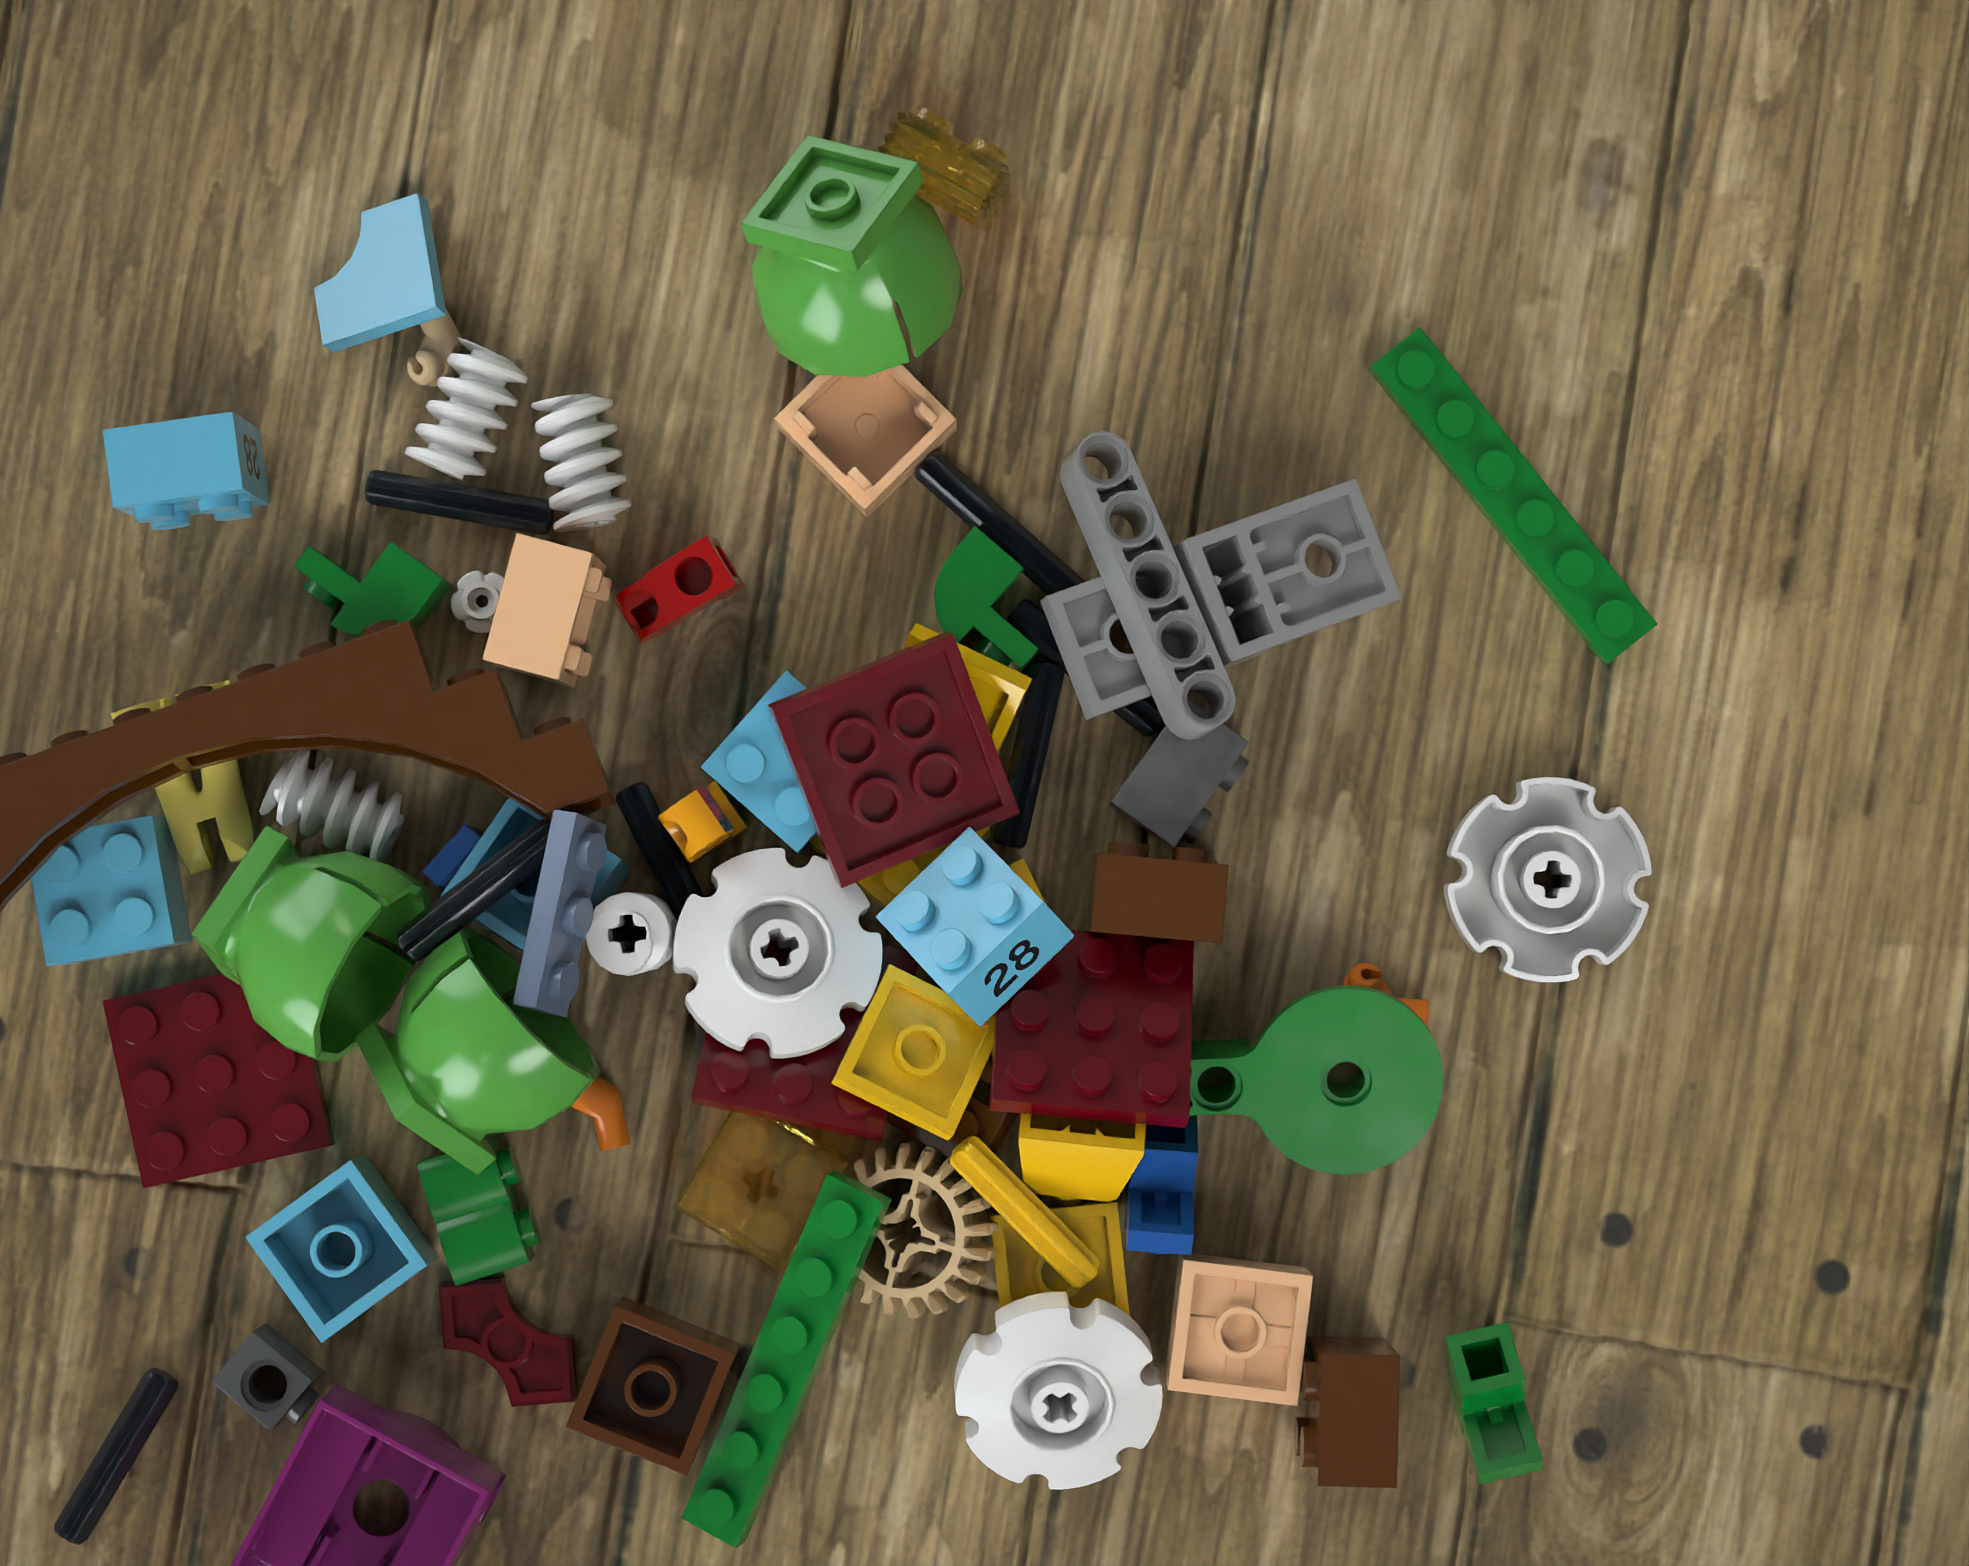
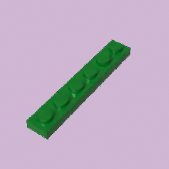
M1421 327L1417 328L1370 365L1367 370L1603 665L1609 664L1658 625Z
M836 1170L828 1173L824 1179L681 1519L734 1548L746 1542L892 1200L891 1198Z

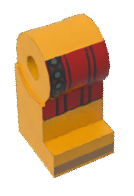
M717 781L712 782L708 786H701L658 816V819L673 837L687 861L696 864L749 828Z

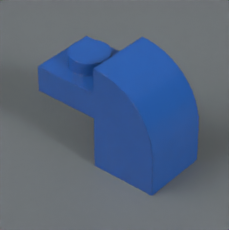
M1197 1115L1189 1116L1186 1128L1146 1124L1144 1155L1126 1184L1124 1219L1126 1250L1144 1251L1153 1254H1192L1194 1238L1193 1190L1198 1158Z

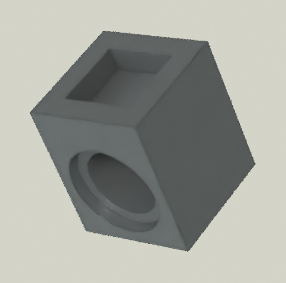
M266 1323L252 1331L211 1382L269 1431H272L284 1422L286 1418L294 1425L297 1424L321 1395L312 1387L324 1374V1371ZM264 1365L275 1366L285 1374L287 1390L284 1396L270 1395L261 1386L260 1371Z

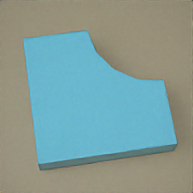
M419 193L361 212L360 237L351 259L335 277L314 288L322 345L334 353L446 315L428 201Z

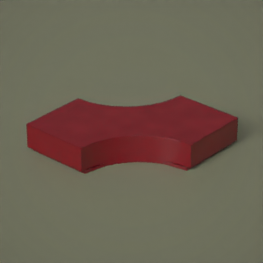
M505 1276L479 1278L458 1286L455 1285L454 1281H442L438 1284L443 1348L468 1351L488 1362L503 1379L512 1407L576 1402L578 1385L574 1335L548 1332L528 1321L514 1305L507 1289Z

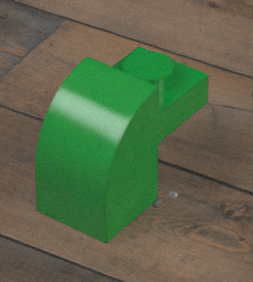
M974 526L946 559L937 576L934 591L937 620L942 632L949 631L953 633L956 642L963 644L974 631L981 637L975 648L982 655L1007 667L1011 663L1022 672L1037 655L1038 648L994 611L993 608L1022 576L1024 568Z
M393 542L388 544L362 581L325 554L309 545L294 564L296 569L309 577L302 586L307 592L332 609L337 606L340 600L345 603L330 625L357 638L362 637L361 631L367 626L389 619L397 620L398 623L409 620L416 630L429 618L453 585Z
M1508 1322L1445 1336V1359L1451 1393L1462 1434L1465 1433L1479 1484L1542 1470L1543 1459L1525 1403L1526 1380Z

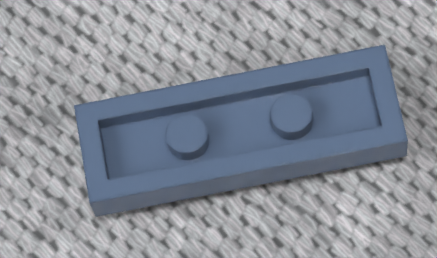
M561 810L553 811L513 1005L544 1014L567 1017L570 1001L576 995L579 987L580 973L578 962L583 938L588 933L593 920L591 900L596 876L606 858L607 845L605 833L607 825L579 813Z

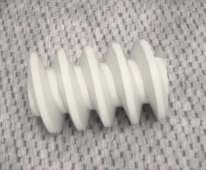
M458 337V340L471 353L470 355L449 354L447 362L460 377L442 376L438 378L436 384L449 398V401L429 400L427 402V410L439 423L417 424L415 431L428 444V447L410 446L406 448L405 454L437 471L464 481V475L485 476L487 472L473 457L475 451L495 453L497 450V446L484 434L485 429L506 430L508 423L495 411L496 405L516 407L518 404V400L505 388L506 383L527 384L529 377L509 359L476 343Z
M575 394L544 399L531 405L535 410L550 412V414L542 417L535 423L536 433L555 437V439L540 447L539 452L540 457L544 460L560 463L544 474L545 483L565 488L551 496L548 501L550 508L569 512L567 516L554 523L553 529L556 532L584 530L613 523L616 520V514L632 506L631 499L611 496L610 491L627 481L626 474L609 472L606 469L608 463L623 456L622 450L602 446L601 441L618 431L617 424L597 420V414L613 406L612 399L596 397L593 394Z
M299 750L291 759H287L275 775L265 794L259 810L260 815L268 814L277 806L276 820L280 825L284 827L289 826L301 816L300 833L306 838L313 837L324 827L323 844L329 849L337 848L347 838L346 851L363 856L370 850V859L384 863L391 853L404 825L405 817L400 813L402 794L396 791L382 805L377 802L379 782L373 780L358 793L354 791L356 771L350 768L337 782L332 780L333 759L329 757L315 770L308 768L310 750Z
M624 892L609 896L596 906L593 911L591 927L585 937L589 952L599 966L613 974L630 976L658 969L671 959L674 935L678 922L669 905L653 894ZM633 922L636 926H645L647 931L646 939L636 941L635 945L632 940H623L621 934L622 927L631 926Z

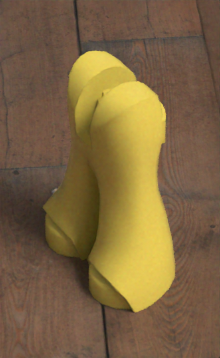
M232 680L213 683L205 686H212L213 689H217L225 685L231 684ZM162 698L134 705L110 714L112 719L124 712L138 708H149L153 712L172 705L173 702L171 698ZM238 759L201 768V791L197 790L191 771L154 788L161 803L177 852L191 875L214 869L210 838L203 822L205 820L216 819L220 839L231 863L243 860L254 844L253 827L242 785Z

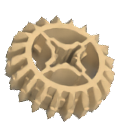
M914 1142L900 1144L897 1155L889 1146H885L875 1151V1163L868 1158L860 1159L854 1163L857 1178H850L877 1192H880L895 1178L913 1179L910 1192L902 1195L898 1208L888 1207L876 1235L884 1244L886 1250L885 1264L879 1258L872 1244L856 1282L862 1281L865 1284L861 1292L860 1302L870 1304L882 1295L883 1314L893 1315L899 1311L902 1305L907 1316L911 1319L922 1316L926 1305L935 1315L948 1310V1297L960 1303L970 1296L966 1282L978 1284L985 1279L986 1273L976 1260L988 1261L995 1257L996 1249L990 1244L981 1241L982 1236L991 1235L998 1231L999 1225L997 1222L992 1220L982 1221L980 1211L990 1208L991 1205L983 1197L975 1199L971 1192L974 1188L964 1178L960 1179L958 1177L959 1173L950 1164V1157L941 1165V1153L938 1152V1147L930 1145L925 1147L921 1155ZM938 1195L947 1204L955 1227L945 1223L939 1216L937 1210ZM914 1218L917 1223L912 1228L920 1227L923 1238L910 1242L907 1236L911 1232L904 1233L903 1224L899 1222ZM940 1251H947L952 1253L945 1269L935 1279L928 1281L911 1279L913 1268L921 1265L925 1252L936 1254Z

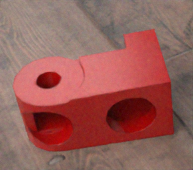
M705 535L643 574V578L617 594L613 601L638 642L644 643L660 636L692 615L720 599L731 596L746 586L718 540Z

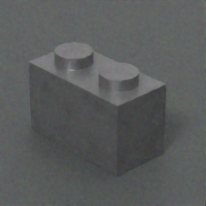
M1187 698L1190 710L1196 716L1208 719L1209 713ZM1223 723L1202 738L1193 740L1177 737L1165 725L1109 804L1170 848L1175 847L1181 838L1191 845L1213 814L1203 807L1213 792L1219 786L1228 793L1248 766L1250 761L1241 756V753L1249 742Z

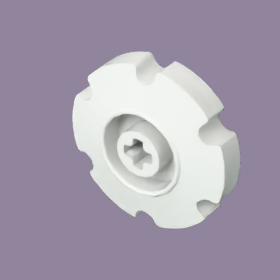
M1541 777L1519 781L1516 783V798L1511 804L1503 803L1496 795L1486 796L1466 814L1455 830L1447 849V856L1459 862L1461 875L1457 881L1446 883L1443 887L1447 910L1458 934L1473 952L1481 953L1490 946L1497 947L1502 959L1499 965L1501 972L1520 979L1537 982L1574 980L1579 977L1578 965L1583 957L1590 955L1598 964L1608 965L1626 950L1641 929L1649 904L1636 897L1634 886L1639 878L1652 874L1649 852L1640 830L1622 807L1611 808L1604 814L1595 808L1593 798L1596 790L1594 787L1579 781L1559 777ZM1549 862L1550 873L1560 875L1561 883L1559 887L1549 888L1546 898L1544 887L1534 884L1533 877L1535 872L1545 871Z
M768 848L746 852L716 867L711 876V882L716 888V893L707 898L691 894L681 911L674 935V972L677 974H688L696 982L695 989L687 993L685 998V1005L691 1015L707 1033L734 1050L742 1051L745 1044L753 1038L764 1040L769 1046L771 1058L783 1059L802 1056L822 1049L837 1040L845 1030V1026L840 1020V1011L846 1008H853L859 1012L864 1011L873 996L881 972V935L877 932L869 933L863 930L858 919L867 912L870 906L866 895L856 883L841 888L836 883L829 862L819 856H812L810 862L805 867H792L787 863L785 850L782 848ZM769 940H776L780 949L789 947L792 949L785 966L779 967L775 958H763L762 955L767 950Z
M1047 1292L1015 1300L995 1312L996 1331L990 1335L973 1333L967 1340L961 1351L955 1371L954 1393L956 1413L959 1416L971 1417L965 1421L966 1442L970 1449L987 1467L1008 1480L1022 1483L1027 1476L1040 1474L1047 1478L1050 1489L1058 1490L1082 1487L1101 1481L1121 1469L1119 1452L1127 1447L1143 1449L1156 1429L1162 1408L1163 1393L1159 1369L1157 1367L1145 1366L1153 1359L1150 1341L1141 1327L1128 1314L1107 1301L1096 1298L1089 1306L1076 1308L1069 1304L1066 1292Z

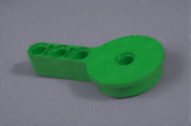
M1357 985L1330 986L1307 993L1286 1005L1267 1024L1252 1047H1250L1248 1039L1191 1041L1189 1116L1223 1114L1248 1116L1258 1123L1278 1150L1300 1165L1330 1174L1349 1175L1369 1172L1384 1167L1408 1153L1423 1138L1432 1125L1443 1093L1444 1077L1441 1056L1428 1027L1404 1002L1390 994L1370 987ZM1351 1062L1361 1068L1358 1069L1355 1077L1348 1082L1335 1083L1327 1079L1331 1068L1338 1063ZM1211 1067H1224L1231 1072L1228 1081L1220 1087H1205L1198 1081L1202 1072Z

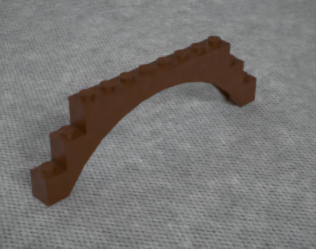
M394 619L383 620L364 628L361 631L362 637L340 645L332 641L312 645L299 653L300 659L279 667L269 663L250 667L238 674L237 682L217 689H213L212 686L191 688L177 695L175 704L153 712L149 708H138L124 712L113 719V726L90 734L89 731L78 730L65 733L51 741L52 748L29 756L22 752L1 756L0 914L7 903L38 872L60 846L65 845L120 804L190 771L260 753L340 748L409 757L478 780L550 822L554 810L575 812L585 816L616 805L591 732L584 719L572 722L569 717L550 720L534 729L535 736L524 740L506 686L496 669L486 673L482 668L460 672L447 680V687L438 690L420 637L410 621L398 623Z

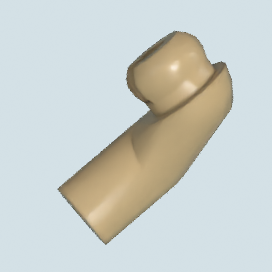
M447 309L445 316L419 324L425 336L415 357H409L407 362L409 377L419 385L436 387L439 377H450L453 368L447 362L449 354H459L463 344L458 340V337L462 338Z

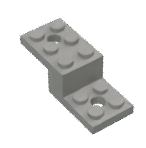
M1355 478L1185 539L1173 547L1225 668L1252 659L1286 642L1391 604L1402 598ZM1309 545H1318L1324 548L1330 555L1332 568L1328 577H1318L1307 568L1305 553ZM1136 574L1135 580L1139 591L1148 598L1158 599L1159 592L1153 579L1144 574ZM1102 577L1056 592L1040 600L1086 720L1152 696L1135 654L1119 652L1110 641V628L1114 621H1120ZM1162 633L1161 641L1165 651L1174 658L1183 659L1184 650L1180 640L1173 634Z

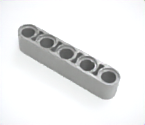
M1106 431L1093 432L1085 437L1063 462L1060 472L1062 487L1163 722L1169 731L1179 738L1187 740L1202 738L1227 721L1232 715L1236 703L1234 688L1130 448L1115 433ZM1090 456L1100 460L1107 469L1108 479L1102 480L1092 476L1085 467L1084 457ZM1110 515L1121 516L1129 522L1133 531V539L1121 538L1114 532L1110 524ZM1136 574H1144L1153 579L1158 588V599L1148 598L1139 591L1135 580ZM1162 633L1173 634L1180 640L1184 650L1183 659L1174 658L1165 651L1161 641ZM1189 691L1204 697L1209 707L1208 719L1200 718L1190 710L1187 702Z

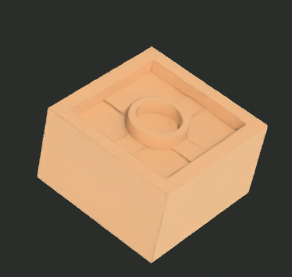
M903 365L866 377L817 375L774 418L778 429L867 518L915 472L917 466L929 453L934 450L936 451L957 430L956 418Z
M516 533L482 659L502 669L574 687L577 675L587 677L592 666L593 656L590 653L584 652L597 601L607 602L612 592L613 580L604 577L607 565L593 553Z
M1194 1253L1191 1255L1179 1254L1164 1371V1381L1167 1389L1298 1406L1313 1275L1306 1267Z

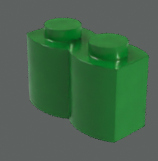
M497 1135L487 1138L497 1158L479 1175L444 1152L423 1158L417 1162L423 1191L437 1226L446 1263L456 1286L529 1263L535 1257L533 1246L541 1243L539 1226L532 1208L529 1206L521 1209L513 1185L522 1182V1177L514 1150L510 1145L502 1148Z

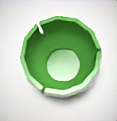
M808 135L741 222L747 242L760 245L752 263L755 300L767 332L781 355L814 375L866 377L910 362L906 343L893 308V299L907 330L911 351L916 358L951 326L963 292L961 266L947 231L933 205L915 195L924 182L918 162Z
M265 826L198 923L192 935L223 976L241 985L253 1019L258 1025L288 1049L316 1060L336 1062L358 1046L355 1040L358 1034L373 1021L376 1023L381 1021L393 1006L416 962L392 947L364 934V932L373 933L401 948L395 938L397 930L430 906V893L428 888L405 871L350 851L300 858L288 837Z
M470 927L457 933L434 949L406 983L395 1034L373 1021L355 1037V1040L395 1120L479 1175L497 1158L488 1142V1134L538 1128L571 1107L601 1074L591 1047L568 1014L567 1017H561L513 1005L515 993L505 1002L501 999L506 992L517 984L521 964L498 943Z

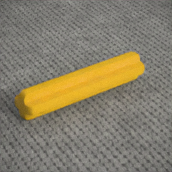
M969 1136L955 1147L949 1160L951 1166L1072 1287L1081 1288L1097 1275L1100 1265L1099 1259L978 1137Z

